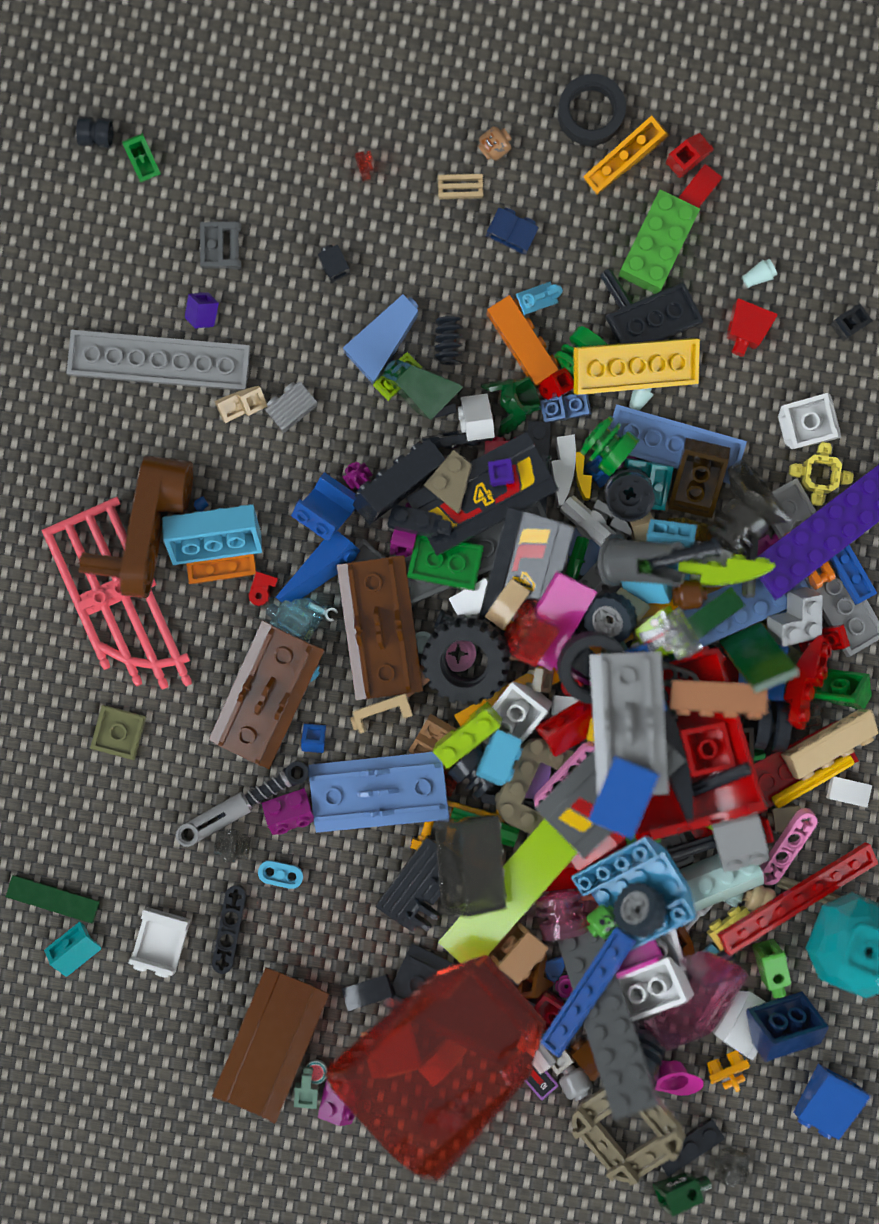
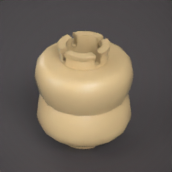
M763 885L744 892L743 896L745 907L748 910L754 911L774 899L776 892L772 888H767Z

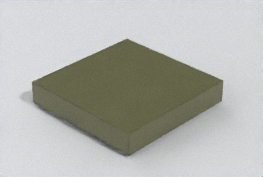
M102 705L90 749L135 760L147 716Z

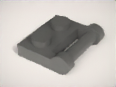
M200 222L201 269H241V260H239V232L241 231V223ZM224 231H230V259H224Z

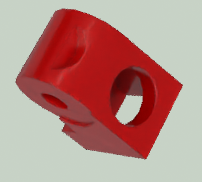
M566 368L551 374L539 384V392L547 400L556 396L560 397L574 389V380Z
M256 571L249 592L251 603L257 606L266 605L270 600L271 595L269 591L271 586L277 587L280 579Z

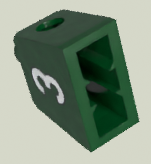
M688 1172L653 1183L659 1205L672 1217L703 1203L702 1192L712 1188L707 1175L695 1178Z

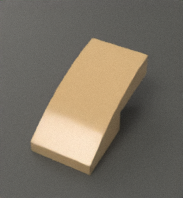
M260 386L244 389L215 401L220 416L225 423L243 414L250 416L268 407Z
M511 578L485 618L504 630L530 591Z

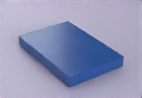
M615 755L588 821L632 839L660 773Z

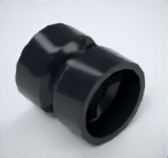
M79 116L76 126L78 145L92 147L95 143L98 148L111 149L114 140L113 120L98 118L95 121L93 117Z

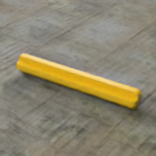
M850 755L843 758L842 756L834 760L835 763L831 766L815 771L812 777L800 780L771 798L772 802L777 808H781L853 766L854 760Z

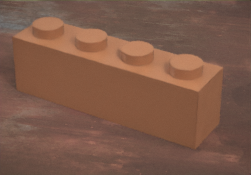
M672 680L671 710H675L676 715H690V711L700 712L699 716L712 717L714 713H723V717L737 718L738 714H747L749 719H761V716L767 713V689L755 694L749 684Z

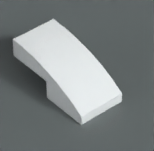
M832 777L830 778L826 798L868 807L872 785Z

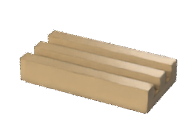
M483 174L438 175L439 199L483 198ZM478 181V183H450V184H443V182ZM443 189H478V192H443Z

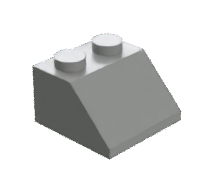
M758 813L712 825L717 851L724 872L737 871L742 867L760 865L765 861H769L768 849Z

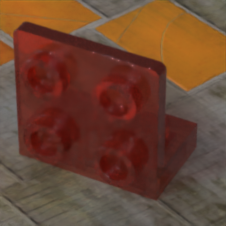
M528 599L525 604L519 607L517 617L513 623L508 624L505 636L512 656L536 667L560 629L559 626L539 617L533 601Z

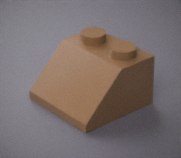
M517 921L488 955L499 969L519 984L522 980L528 978L533 966L544 959L548 947L520 921Z

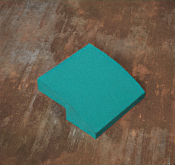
M626 458L624 467H638L646 472L651 479L655 495L652 509L665 511L674 467ZM630 487L629 490H625L626 495H629L630 492H633L632 487Z

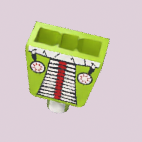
M671 606L660 610L635 631L639 639L631 643V647L647 643L649 652H661V656L680 651L691 645Z

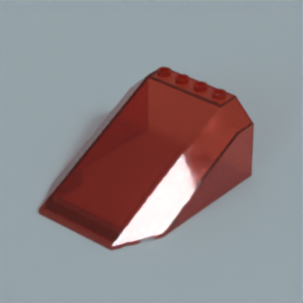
M484 954L439 970L341 1054L323 1074L335 1095L396 1161L417 1177L440 1182L532 1074L534 1068L532 1064L536 1050H539L540 1038L544 1033L546 1021L494 962Z

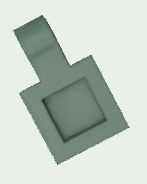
M304 1067L302 1083H295L294 1107L317 1109L318 1084H312L313 1067Z

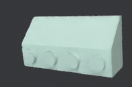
M719 854L679 869L691 889L696 912L764 884V874L759 865L742 867L737 871L724 872Z

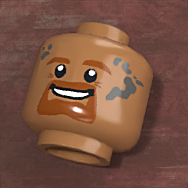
M493 126L480 136L478 147L488 160L497 161L511 150L509 141L512 138L505 128L500 131L498 127Z

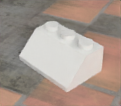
M512 681L492 706L502 717L501 726L498 730L521 739L522 744L547 714L553 702L539 691H532V687ZM491 735L484 739L483 742L488 744Z
M670 957L619 977L632 1021L685 1003L694 996L686 974Z

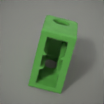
M774 938L752 944L762 982L768 990H771L773 998L786 996L785 987L791 984L784 951Z

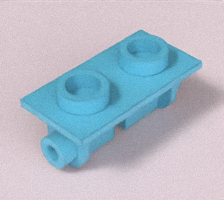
M551 282L516 293L523 314L526 315L557 304V298L560 297L563 290L560 285H551Z

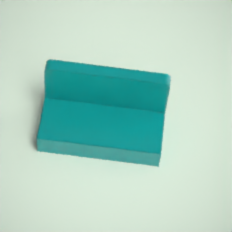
M78 922L44 949L50 966L67 977L99 952L101 946L90 938L86 926Z

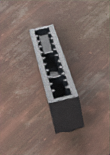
M663 688V697L667 710L664 711L665 741L686 760L668 778V781L687 824L693 822V793L690 769L676 723L679 719L676 711L670 710L667 703L670 699L666 689Z

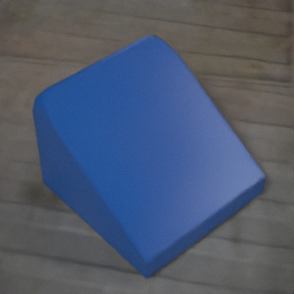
M601 456L596 457L593 461H589L584 466V471L587 475L592 476V480L599 488L603 487L609 479V476L598 468L602 460Z
M304 724L301 740L302 751L324 753L326 725Z

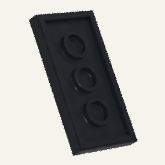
M684 282L605 316L618 344L662 341L704 322Z

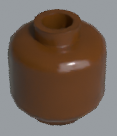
M697 579L683 580V583L679 586L672 587L674 605H677L680 610L701 608L703 600H707L706 586L702 587Z

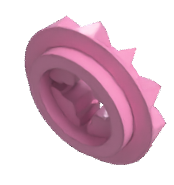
M470 641L454 642L446 652L447 664L455 672L467 670L473 665L476 658L475 646ZM457 644H459L462 652L468 653V655L461 656L459 664H457L455 656L448 655V653L456 651Z

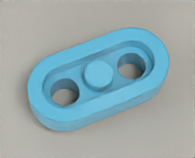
M273 860L263 862L258 869V876L262 882L288 889L300 886L304 878L303 871L298 866ZM269 867L274 869V874L271 876L266 873V869ZM291 872L295 873L296 879L290 880L288 874Z

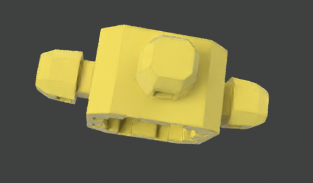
M826 442L819 444L817 454L819 455L815 454L804 461L803 466L802 464H792L789 467V475L796 478L801 477L800 484L804 490L813 492L810 501L814 506L823 505L826 496L824 493L832 492L839 487V483L841 485H849L853 483L854 474L849 471L843 470L841 472L842 463L838 458L829 457L832 454V446ZM819 463L831 466V483L828 486L811 482L812 464Z

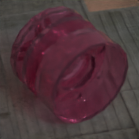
M556 891L548 893L535 901L536 907L543 908L537 911V916L548 917V920L539 924L542 940L567 939L589 931L586 928L588 926L586 915L575 914V911L584 907L583 902H574L582 898L580 891Z

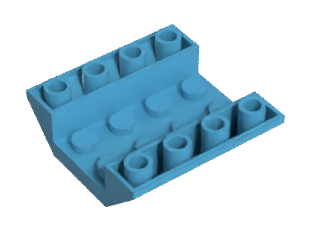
M647 836L571 876L582 896L584 897L591 893L598 906L601 904L608 906L610 904L614 909L617 895L621 893L624 887L626 888L631 883L635 884V882L649 885L659 890V893L664 896L667 904V914H665V921L662 923L661 928L655 934L645 938L627 933L636 940L631 950L697 917L691 889L667 850Z

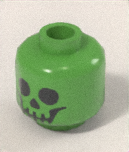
M604 904L599 905L587 916L589 925L586 928L595 938L599 935L602 939H607L614 928L618 927L614 920V909L610 904L608 906Z

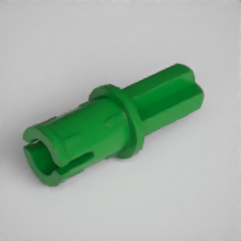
M577 536L572 554L568 555L569 562L565 572L566 576L578 581L582 564L586 561L584 557L589 544V539L583 536Z

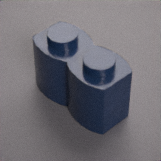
M498 208L486 236L526 255L539 227L530 218L524 217L522 219L517 217L516 212L510 208Z

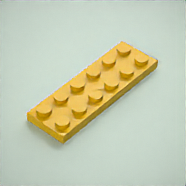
M687 338L574 347V394L581 395L699 384L700 339Z

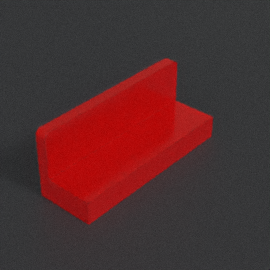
M578 701L536 726L538 734L547 742L554 757L559 756L587 738L590 722L593 718L592 704Z

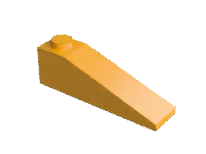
M651 115L585 174L583 178L594 192L599 194L652 152L670 135L657 119Z

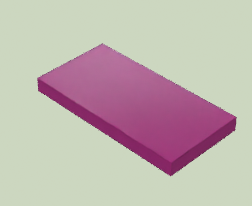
M556 571L511 651L551 671L558 660L561 649L571 638L597 591Z

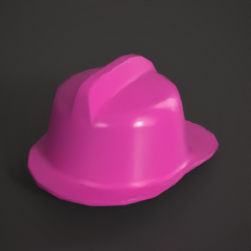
M662 1061V1066L659 1068L660 1074L655 1088L656 1091L684 1096L694 1094L702 1089L703 1080L698 1076L689 1074L681 1062Z

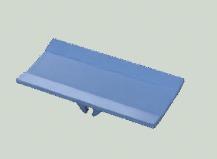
M433 752L309 765L310 790L316 833L450 819L444 764Z

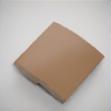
M430 714L410 747L409 752L412 754L432 752L436 742L452 729L454 731L457 729ZM444 765V773L448 774L451 767L447 769Z

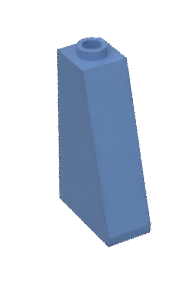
M402 294L343 347L344 353L372 384L381 377L386 366L418 317V305L411 297L407 299Z

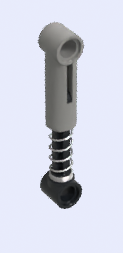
M303 761L292 762L283 769V772H280L279 776L272 777L268 782L264 781L263 785L256 786V789L252 791H247V794L239 792L181 825L176 832L177 841L180 845L189 847L252 812L251 808H253V805L261 804L262 800L269 799L273 794L277 795L281 789L285 790L286 787H294L305 782L309 777V766ZM295 766L302 767L304 775L300 779L295 778L292 774V769ZM216 816L219 818L218 821L201 830V824ZM186 828L193 830V840H187L184 837V830Z

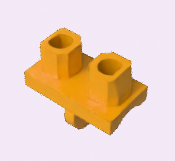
M735 1050L726 1055L731 1067L724 1070L718 1058L707 1063L711 1084L729 1077L728 1081L722 1083L724 1089L726 1090L733 1086L735 1092L740 1091L738 1084L746 1080L743 1074L734 1077V1075L749 1069L750 1065L748 1060L743 1059L739 1051Z

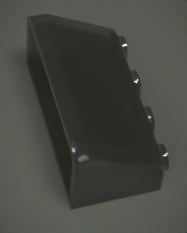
M486 815L439 820L435 826L440 897L443 909L447 913L468 918L507 909L499 816Z

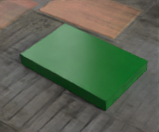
M417 535L407 577L409 579L475 591L484 546L463 542L436 556L428 538Z

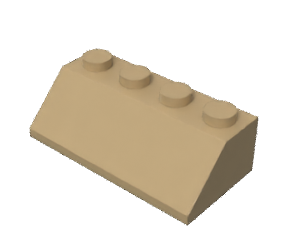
M858 709L783 752L781 756L793 777L806 780L815 774L814 770L819 767L825 769L835 763L833 759L840 755L843 758L853 753V748L859 744L865 746L874 740L873 736L878 734L874 715L871 710Z

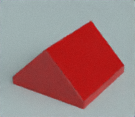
M725 722L680 731L691 777L708 775L736 766Z

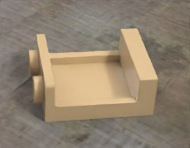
M403 694L354 711V716L350 717L354 730L359 729L360 734L366 732L363 722L364 717L396 706H400L403 718L413 716L407 695Z

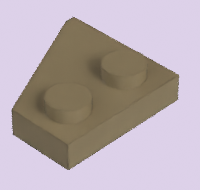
M453 450L424 486L459 514L472 465Z

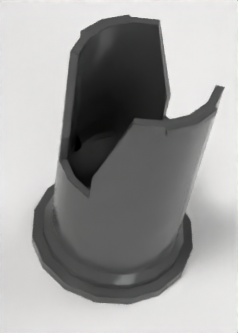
M610 534L603 541L598 555L600 576L608 586H618L621 581L679 586L683 583L686 576L684 573L667 566L655 568L652 570L651 575L638 573L637 559H646L649 562L650 558L670 554L671 550L681 549L684 546L680 542L625 540L620 534Z

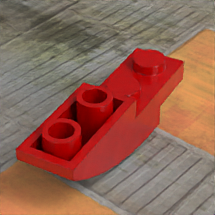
M818 636L802 654L796 664L799 675L791 678L786 688L784 699L791 705L788 721L796 729H805L806 722L810 719L809 707L815 694L814 686L822 687L823 681L827 677L826 665L828 658L831 656L832 648L824 636Z

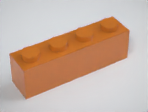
M509 295L488 308L486 315L525 375L531 377L536 388L541 381L559 371L557 368L559 363L553 355L549 356L545 350L547 348L545 341L541 336L537 337L534 333L535 327L528 317L525 319L521 313L522 309L518 300H513Z

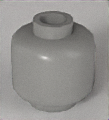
M572 1065L562 1071L564 1076L560 1078L559 1084L569 1100L574 1099L577 1102L591 1094L590 1089L593 1087V1082L581 1067L575 1068Z

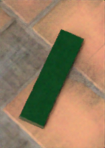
M12 875L5 896L9 899L91 924L94 923L100 904L99 900L18 875Z

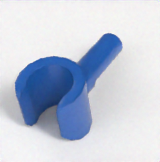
M203 496L194 502L197 511L204 512V509L209 507Z

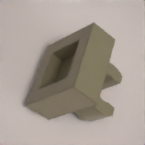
M541 668L528 670V674L534 675L533 683H526V686L532 687V691L551 693L554 670L550 671Z

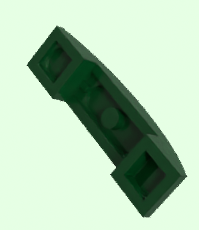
M732 587L680 624L691 645L680 651L667 654L671 661L746 606Z

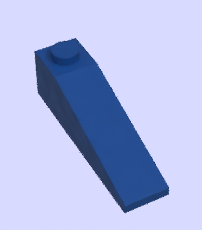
M337 531L329 541L324 539L278 593L276 598L289 608L337 575V565L353 562L360 550Z

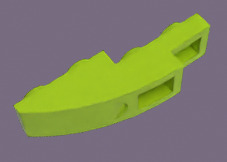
M732 555V558H727L725 567H722L720 562L708 561L706 565L690 560L679 563L678 571L684 574L700 576L701 585L723 586L739 584L761 577L771 572L775 564L769 563V559L755 558V561L746 560V556Z

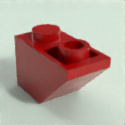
M698 133L686 139L669 153L666 164L681 179L713 152L714 148L701 133Z

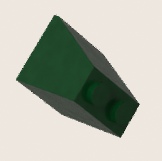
M398 359L389 363L385 368L386 372L382 375L416 413L430 420L463 388L458 383Z

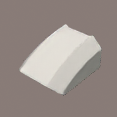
M829 393L781 406L778 419L784 443L791 449L841 438L834 403Z
M737 991L711 1031L723 1042L753 1060L758 1051L752 1044L746 1010L747 1008L767 1002L752 992Z

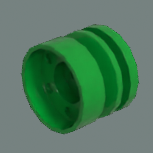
M578 326L569 338L574 347L608 345L597 334L584 326ZM563 344L561 347L562 351H558L554 358H556L562 369L566 368L574 379V347Z
M611 415L595 427L585 439L583 448L580 451L583 456L590 448L594 451L588 459L589 461H593L596 457L601 456L602 460L598 468L609 477L640 441L630 431L625 432L621 437L617 435L622 425L620 423L611 430L608 427L614 420Z

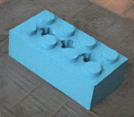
M241 505L239 507L219 508L211 511H197L190 514L163 517V540L173 565L262 553L261 530L254 505Z

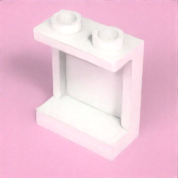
M147 907L143 910L141 917L143 920L132 957L128 963L134 965L133 968L136 970L147 971L149 969L156 971L155 974L157 976L168 978L169 975L173 976L176 972L191 919Z

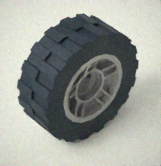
M607 592L599 595L591 602L584 615V626L588 631L608 634L620 644L634 632L638 616L635 612V607L624 595Z
M635 882V884H629L626 888L622 889L621 893L617 895L616 902H614L613 915L615 916V922L624 932L641 938L642 936L645 938L655 934L661 928L662 923L665 921V914H667V904L664 896L659 893V890L644 883Z

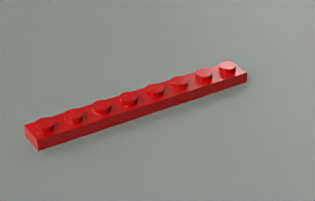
M866 842L718 932L717 935L725 953L728 955L734 954L879 864L871 845Z

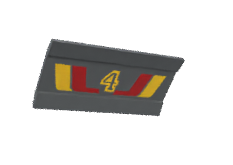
M666 742L667 778H669L686 760ZM595 750L535 807L583 859L591 854L613 832L588 821L598 797Z

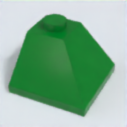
M827 669V677L823 681V686H814V698L854 709H865L872 697L870 674Z

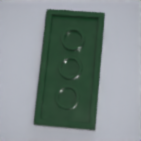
M761 622L719 640L720 647L755 694L799 675L797 667Z

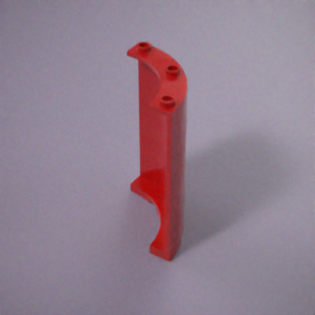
M709 646L701 647L695 650L696 654L669 662L670 664L694 671L700 682L729 683L719 648L710 650ZM662 670V679L668 680L672 677V670ZM678 672L677 679H681L683 681H693L691 676H689L688 679L681 678L679 675L680 672ZM663 685V688L666 689L670 701H667V703L671 710L672 688ZM690 711V715H677L679 721L676 723L679 732L725 722L736 766L742 763H749L752 773L693 797V822L687 824L668 781V794H651L635 831L637 841L645 836L652 840H657L766 810L739 714L737 718L723 717V713H714L712 717L699 716L700 712ZM720 772L691 777V784Z

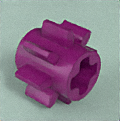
M353 462L346 467L345 473L347 475L343 476L350 489L355 487L358 490L366 481H370L369 477L373 474L365 463L360 465L359 462Z

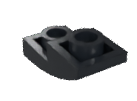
M388 974L342 989L348 1011L394 997Z

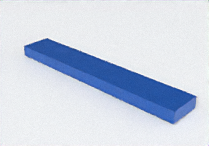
M619 927L614 928L539 1042L556 1057L562 1055L636 942L634 938Z

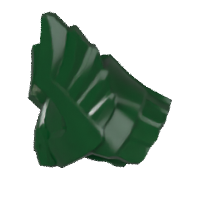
M530 376L517 380L506 379L504 381L498 380L497 382L491 381L481 384V388L490 392L502 390L500 405L509 416L500 421L498 437H503L512 430H516L526 420L527 415L533 413V411L541 410L539 397Z

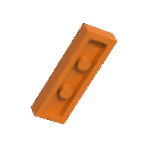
M254 554L186 563L190 585L253 576L257 571Z

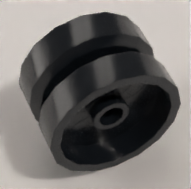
M767 701L766 715H762L761 719H750L749 728H754V749L765 750L769 745L771 751L785 752L787 750L792 724L788 721L791 710L789 703L776 702L771 707L770 702Z

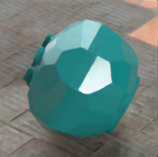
M851 892L822 905L806 945L807 953L820 980L863 998L879 994L878 902Z

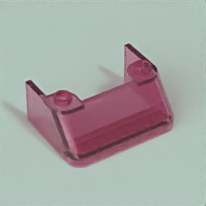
M699 951L695 955L681 959L680 963L693 976L689 983L694 996L685 1003L663 1010L660 1015L645 1020L643 1024L667 1051L707 1036L718 1025L747 979L748 973L742 966L708 951Z

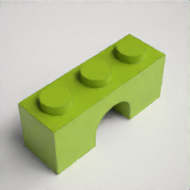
M487 701L472 713L456 731L452 729L436 742L432 752L448 769L501 726L502 717Z

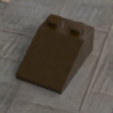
M686 438L668 509L712 519L729 463L730 448Z

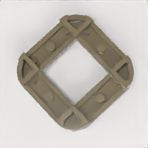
M541 737L532 738L520 745L523 750L518 761L514 760L512 765L514 774L510 782L506 781L500 792H497L495 796L497 811L501 818L510 825L530 834L545 819L538 811L522 804L540 763L542 762L559 770L575 753L567 750L554 757L547 742ZM578 765L571 766L568 769L569 773H571Z
M604 1087L577 1106L572 1117V1134L575 1139L581 1137L608 1170L606 1176L611 1181L616 1179L634 1185L638 1183L640 1177L669 1159L675 1160L679 1155L684 1142L685 1132L678 1120L659 1098L660 1106L639 1112L657 1136L629 1154L622 1150L599 1122L611 1114Z

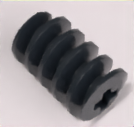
M443 316L436 319V325L439 327L435 328V333L438 334L435 337V342L438 345L435 346L434 350L438 353L434 355V360L442 365L462 364V361L456 359V357L462 356V352L457 351L456 348L463 346L462 343L457 342V339L463 338L462 334L457 333V330L463 329V325L457 324V321H461L463 318Z

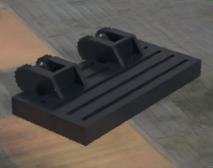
M427 835L381 896L375 907L412 933L417 926L429 931L432 927L431 923L417 913L418 910L433 920L439 918V912L425 903L424 900L434 905L444 891L451 896H455L458 890L444 880L443 877L447 876L457 884L464 885L466 879L452 869L450 865L460 871L465 864V860Z

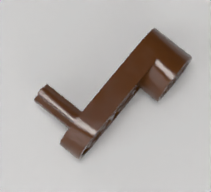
M145 455L138 475L123 558L82 552V556L79 559V572L120 578V590L123 596L147 599L155 574L163 530V517H165L166 513L180 515L187 513L193 488V463L187 460Z

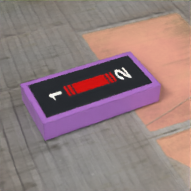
M522 1054L511 1064L541 1100L559 1086L547 1070L540 1074L526 1054Z

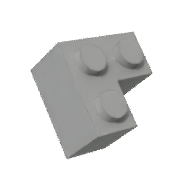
M808 587L793 589L787 592V612L767 616V631L777 644L787 646L814 640L818 636H822V594Z

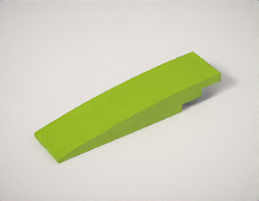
M544 819L438 943L473 973L578 852Z

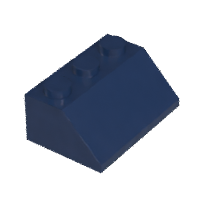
M803 991L750 1007L746 1010L752 1044L765 1062L821 1044L829 1028Z

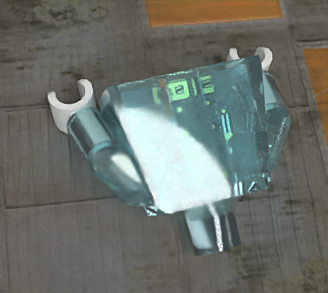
M299 598L294 599L292 602L285 600L280 607L274 603L270 604L266 610V615L272 618L270 623L277 628L308 642L323 618L330 622L335 621L328 617V611L331 610L335 613H338L335 608L326 609L325 605L313 599Z

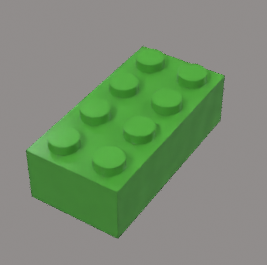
M659 190L618 277L654 294L659 293L700 208Z

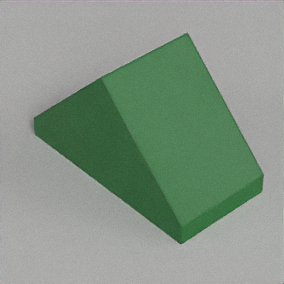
M143 133L122 141L140 183L161 174Z

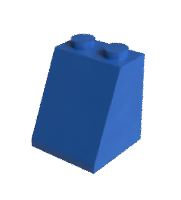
M818 1063L793 1113L799 1118L798 1122L805 1127L810 1128L812 1125L819 1129L818 1133L828 1139L834 1137L839 1140L868 1102L870 1095L858 1084Z

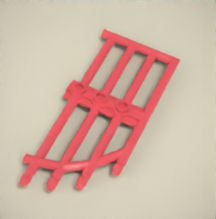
M118 496L41 530L96 656L100 660L101 667L104 670L110 668L106 654L124 663L136 687L142 685V679L138 675L136 666L152 669L156 679H158L159 686L163 690L168 688V682L164 678L162 668L176 666L179 675L182 677L183 684L186 687L191 685L192 681L190 675L187 674L188 671L184 664L191 661L187 653L180 655L152 590L146 601L171 655L170 658L159 660L155 655L130 596H123L121 594L120 578L111 577L112 581L100 585L96 575L85 573L92 590L79 595L53 534L66 529L77 557L80 559L82 552H85L74 525L86 520L101 555L112 556L94 517L107 511L122 547L125 549L127 533L115 509L116 506L121 505ZM155 578L153 579L152 587L157 585ZM121 601L123 602L147 659L131 656L110 606ZM102 611L119 650L99 640L90 620V615Z

